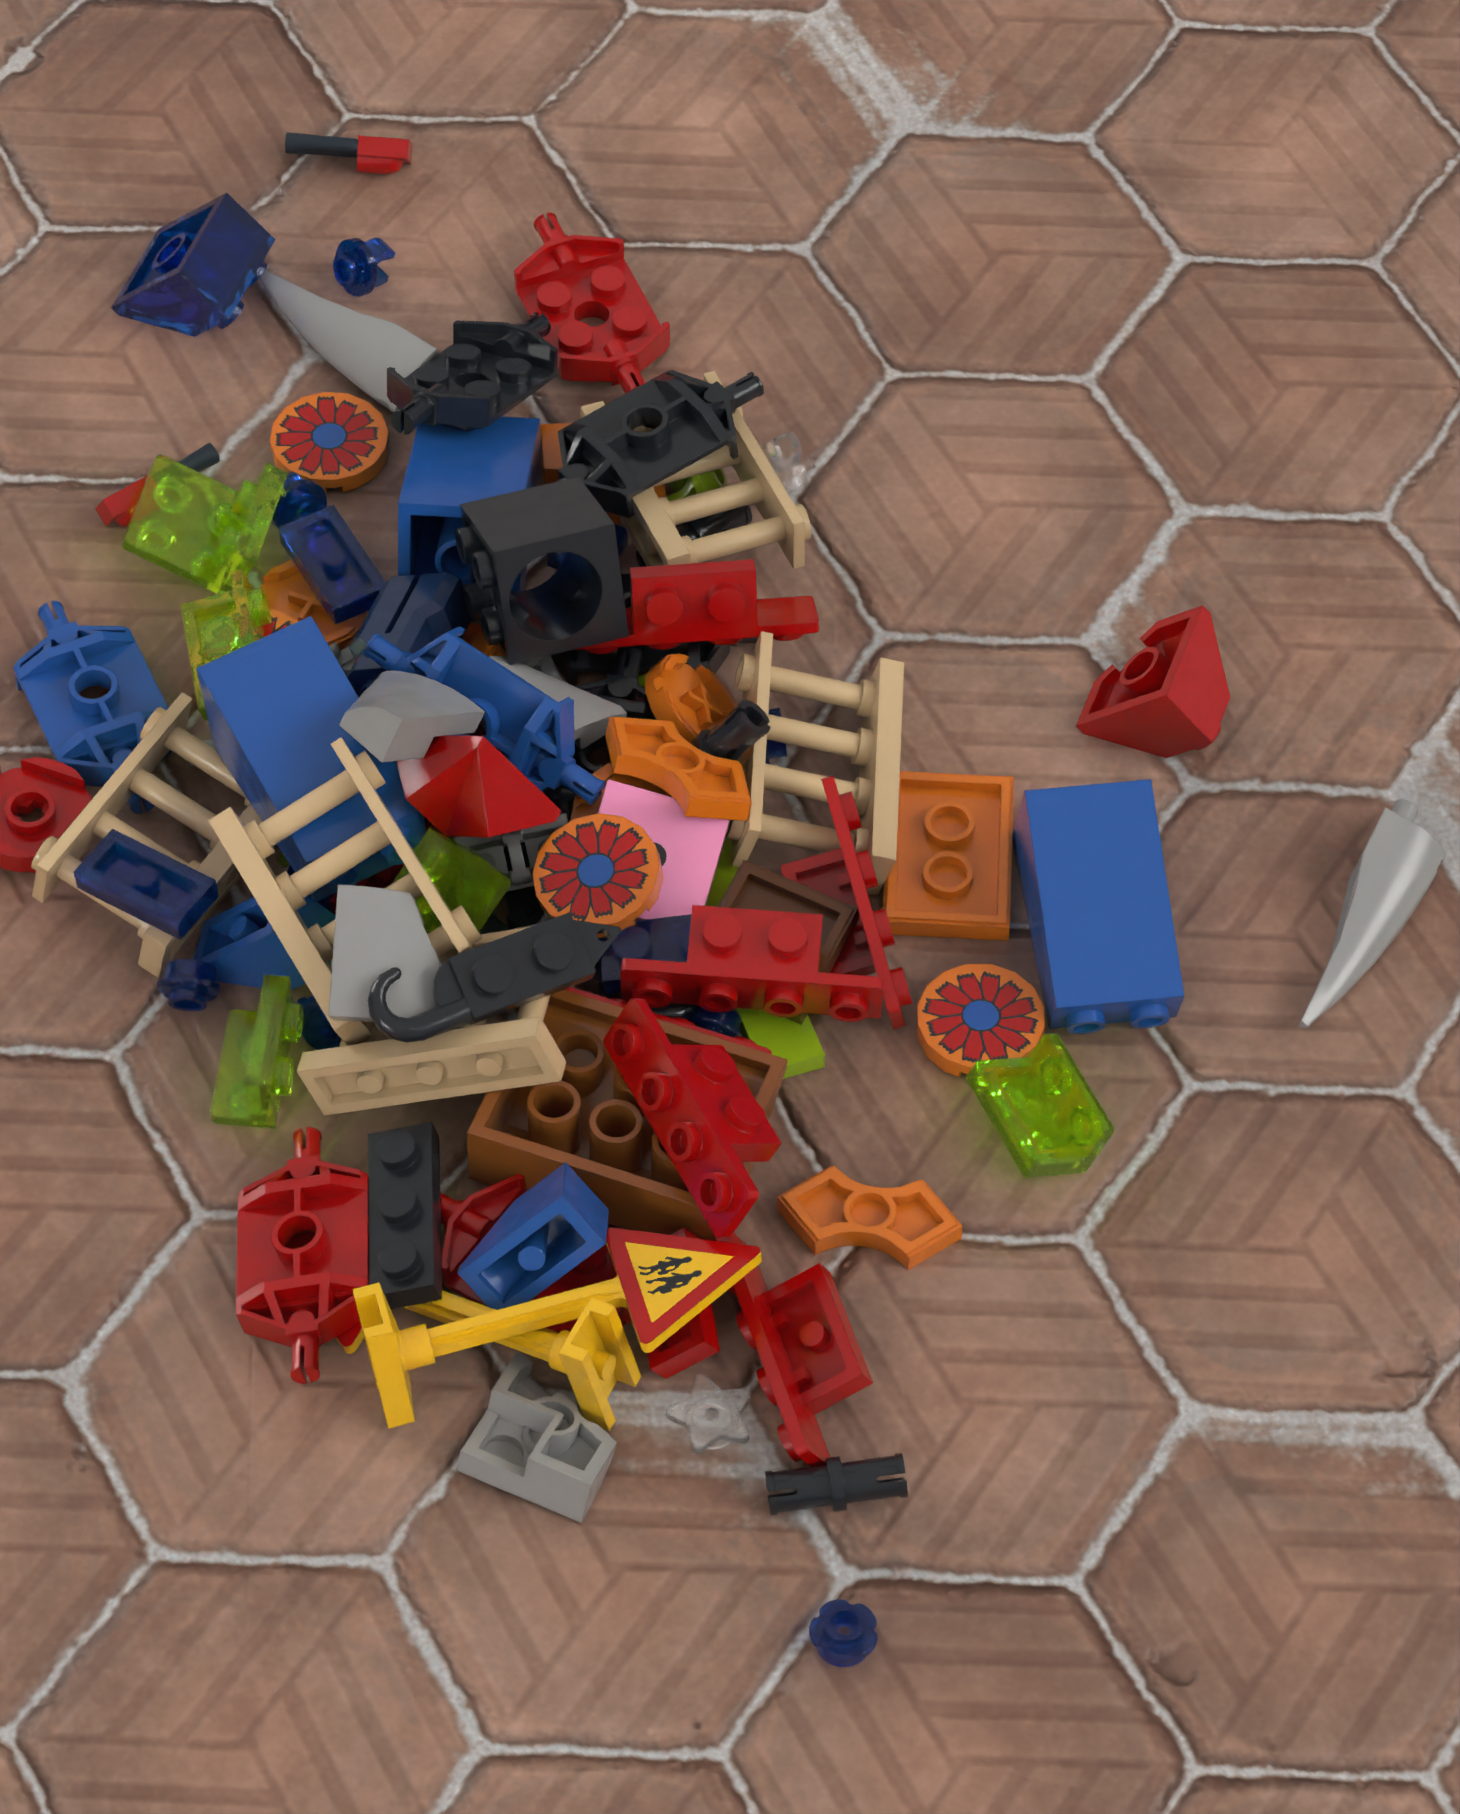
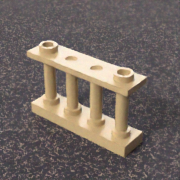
M715 371L703 374V381L711 384L717 381L723 386ZM600 401L581 406V418L604 406V402ZM741 406L732 414L739 457L735 459L730 457L729 447L725 445L632 497L634 516L627 518L618 515L646 566L703 563L774 542H778L793 569L805 566V540L810 539L812 534L808 514L802 504L795 505L744 421ZM640 426L634 429L633 431L642 433L650 432L655 429ZM728 466H733L741 482L673 501H668L666 497L658 498L654 491L655 486ZM750 504L756 505L764 519L691 540L687 535L681 537L676 529L678 524Z
M761 631L751 655L742 653L735 674L734 688L735 690L743 691L742 700L754 702L766 713L770 721L767 725L771 727L769 732L741 754L738 760L743 767L752 804L747 821L730 820L725 838L733 840L732 866L740 867L743 860H748L757 839L824 853L841 848L836 829L762 813L764 789L828 802L821 780L827 776L765 763L767 740L851 757V763L859 765V777H856L854 782L836 778L835 781L839 794L852 791L862 828L853 830L851 836L856 852L869 850L879 886L867 889V892L870 895L878 896L896 862L904 662L880 657L870 680L861 679L859 684L771 666L773 634ZM770 691L852 708L855 716L862 717L861 728L854 733L768 714Z
M183 692L167 710L158 707L151 714L141 731L140 739L142 740L62 836L59 839L50 836L45 840L31 864V868L36 870L32 892L33 898L43 903L61 880L65 881L139 929L137 936L143 939L138 965L158 978L241 877L208 821L216 816V814L151 774L171 750L246 798L215 748L186 731L193 698ZM136 793L210 841L209 848L212 851L202 863L196 860L187 863L115 817L131 796ZM246 798L244 805L247 808L239 816L240 820L244 825L254 819L260 824L262 822L260 817ZM99 836L175 885L173 891L176 895L166 907L160 904L151 907L79 861V859Z
M341 737L331 743L346 769L260 824L254 819L244 825L231 807L208 821L332 1028L346 1045H354L372 1034L364 1021H335L329 1017L332 968L328 962L333 960L335 920L322 928L318 923L307 928L297 912L298 909L307 904L304 899L306 896L392 843L410 873L384 889L411 893L415 900L424 895L442 924L427 934L432 947L437 950L439 957L454 948L459 953L473 949L472 945L481 940L482 937L462 905L450 911L377 793L376 789L386 782L367 751L364 750L354 756ZM361 793L378 820L377 822L294 874L289 875L287 871L278 876L274 874L265 858L275 853L273 848L275 844L355 794Z
M529 927L481 934L482 939L472 946L476 948ZM454 948L441 956L440 960L443 964L449 957L460 953ZM550 995L520 1006L516 1020L486 1024L487 1019L472 1025L468 1023L464 1028L453 1029L424 1041L405 1043L394 1039L368 1042L369 1037H367L358 1044L346 1045L341 1039L339 1047L303 1052L297 1073L325 1116L559 1082L562 1080L566 1060L543 1022ZM365 1022L371 1032L374 1022Z

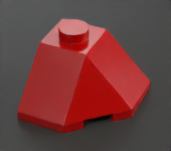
M1201 605L1157 621L1139 638L1147 646L1146 648L1136 653L1121 671L1112 664L1094 681L1076 724V727L1083 734L1164 758L1190 750H1201L1213 743L1221 730L1220 723L1229 703L1230 693L1211 613Z

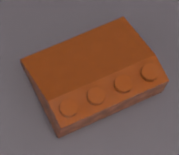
M567 990L551 994L543 1022L566 1060L562 1080L486 1093L467 1131L468 1178L488 1185H494L519 1173L524 1176L527 1192L566 1162L609 1209V1224L628 1230L667 1235L686 1228L699 1236L700 1239L716 1241L709 1224L603 1044L605 1035L624 1008ZM657 1019L671 1044L723 1045L727 1053L734 1060L737 1070L757 1103L763 1108L769 1121L787 1069V1059ZM742 1162L750 1175L755 1162Z

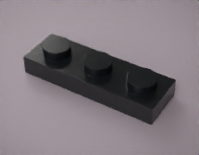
M432 1121L368 1134L369 1285L380 1283L390 1309L442 1300L440 1139Z

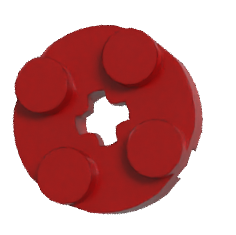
M32 757L20 759L21 767L10 769L4 773H1L0 767V868L36 874V870L31 868V864L41 845L50 836L59 839L92 800V797L85 788L84 779L75 769L53 759ZM35 807L42 809L43 817L34 822H23L17 814H30Z

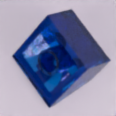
M225 193L157 230L111 308L119 316L193 337L215 326L223 329L239 316L244 308L241 298L245 291L265 272L267 264L263 260L275 239L228 193Z

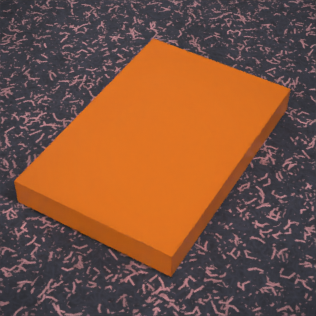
M900 771L896 862L884 883L883 908L886 909L893 935L1009 941L1014 777Z

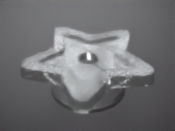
M699 1374L696 1376L691 1397L668 1406L665 1416L667 1419L685 1428V1433L690 1440L691 1451L694 1454H701L706 1449H720L731 1442L746 1444L749 1442L750 1437L741 1414L749 1404L752 1396L747 1388L721 1390L706 1375ZM713 1410L718 1413V1416L710 1419L705 1414Z

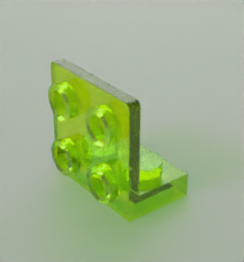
M159 454L150 467L123 538L122 547L143 559L230 600L257 562L288 472L266 462L253 483L243 479L236 491Z

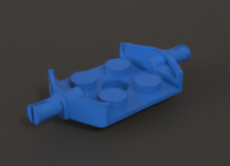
M51 601L52 612L48 603L43 604L38 610V616L45 626L47 637L22 656L13 667L16 687L18 691L23 689L55 760L75 769L84 779L85 786L103 787L142 740L140 739L141 731L151 714L158 707L167 710L168 706L129 628L124 626H78L76 621L69 622L61 602ZM90 686H101L109 690L106 695L97 699L84 698L79 695L82 690ZM171 750L166 754V756L161 760V762L172 752ZM136 793L128 800L130 809L135 814L143 813L141 801L146 812L155 806Z
M461 626L446 632L414 654L412 652H404L384 639L379 633L369 640L366 645L368 648L363 651L365 658H369L387 671H403L436 680L464 695L485 711L483 718L486 722L485 738L540 791L548 787L554 790L562 785L587 801L590 805H593L602 794L601 790L606 786V782L577 765L576 760L572 758L575 753L573 699L567 697L557 702L459 638L465 631ZM468 733L457 734L459 736H471Z

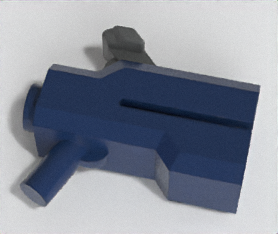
M448 572L422 574L419 580L416 575L392 576L382 586L351 645L340 651L337 643L329 645L358 698L382 672L387 671L363 656L364 649L368 648L366 646L375 634L379 633L384 639L404 652H412L414 654L441 635L459 626L465 629L464 633L466 632L471 619L466 609L463 584L460 577Z

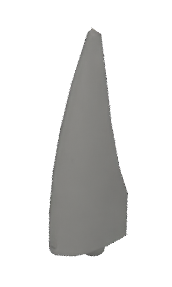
M263 268L258 273V278L277 306L300 334L333 367L393 413L401 408L391 403L387 397V368H395V371L405 378L438 355L435 347L394 322L362 314L319 297Z
M1396 800L1391 810L1385 807L1347 883L1345 900L1329 961L1298 1027L1308 1028L1338 1002L1376 963L1413 914L1434 880L1438 866L1446 856L1445 850L1437 839L1414 823L1418 809L1408 800Z

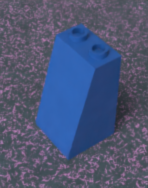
M500 417L483 429L477 428L468 432L441 424L433 426L422 423L417 427L398 501V576L416 575L419 580L422 574L448 572L460 577L463 585L471 583L469 564L463 565L455 540V529L463 527L460 504L537 487L540 447L539 418ZM527 565L516 577L511 591H524Z
M311 616L196 668L215 750L262 822L346 770L331 746V743L342 737L354 756L366 750L386 783L377 788L376 791L414 853L418 854L429 849L424 816L405 799L396 762L382 763L339 726L345 712L356 702L358 696ZM359 792L283 839L277 845L293 870L297 872L378 820ZM391 843L314 891L310 896L314 902H317L336 893L338 885L355 886L359 881L393 865L403 864V861Z
M1151 779L1025 790L1013 830L1012 841L1049 1029L1067 1028V1032L1071 1034H1089L1102 1030L1109 1023L1131 1022V1026L1135 1028H1153L1166 1024L1170 1020L1169 1018L1177 1016L1184 999V989Z

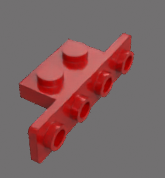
M754 559L629 568L631 608H625L629 637L575 650L585 649L590 653L605 654L613 652L619 647L640 645L664 650L677 647L683 642L708 641L716 645H731L740 642L743 638L759 637L761 631L772 633L775 640L792 641L801 638L804 634L818 633L819 618L812 596L757 599Z
M833 775L821 780L841 848L780 865L783 877L858 908L860 918L830 973L864 976L877 973V977L883 978V998L894 1030L906 1026L901 1007L913 1003L903 968L889 969L884 948L896 944L886 909L882 908L873 911L867 889L877 887L879 884L869 850L860 852L855 850L850 831L860 829L862 825L852 791L839 794Z
M692 905L687 962L624 958L621 960L620 969L621 998L625 1000L632 998L645 999L649 1007L652 1008L664 1007L670 1003L699 1005L711 1012H729L735 1008L765 1010L767 1013L777 1017H793L800 1013L830 1015L834 1019L843 1022H858L865 1018L881 1017L884 980L877 976L819 972L823 914Z
M632 998L605 1035L603 1044L714 1235L718 1238L731 1237L759 1198V1191L742 1162H769L782 1143L767 1120L763 1108L755 1100L737 1070L734 1060L727 1053L723 1045L671 1044L646 1000Z
M734 1233L731 1237L718 1238L715 1236L716 1241L747 1245ZM818 1263L768 1290L760 1268L756 1266L728 1289L732 1294L737 1295L742 1311L736 1314L738 1327L749 1346L754 1350L757 1349L763 1366L756 1370L757 1378L769 1401L779 1407L784 1423L777 1427V1431L786 1452L796 1463L803 1460L810 1467L826 1465V1458H830V1454L815 1414L873 1384L872 1378L830 1271L821 1263Z

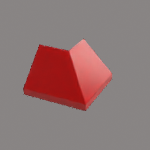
M437 736L433 738L424 758L396 761L405 799L445 836L489 838L555 822L561 813V810L484 736Z

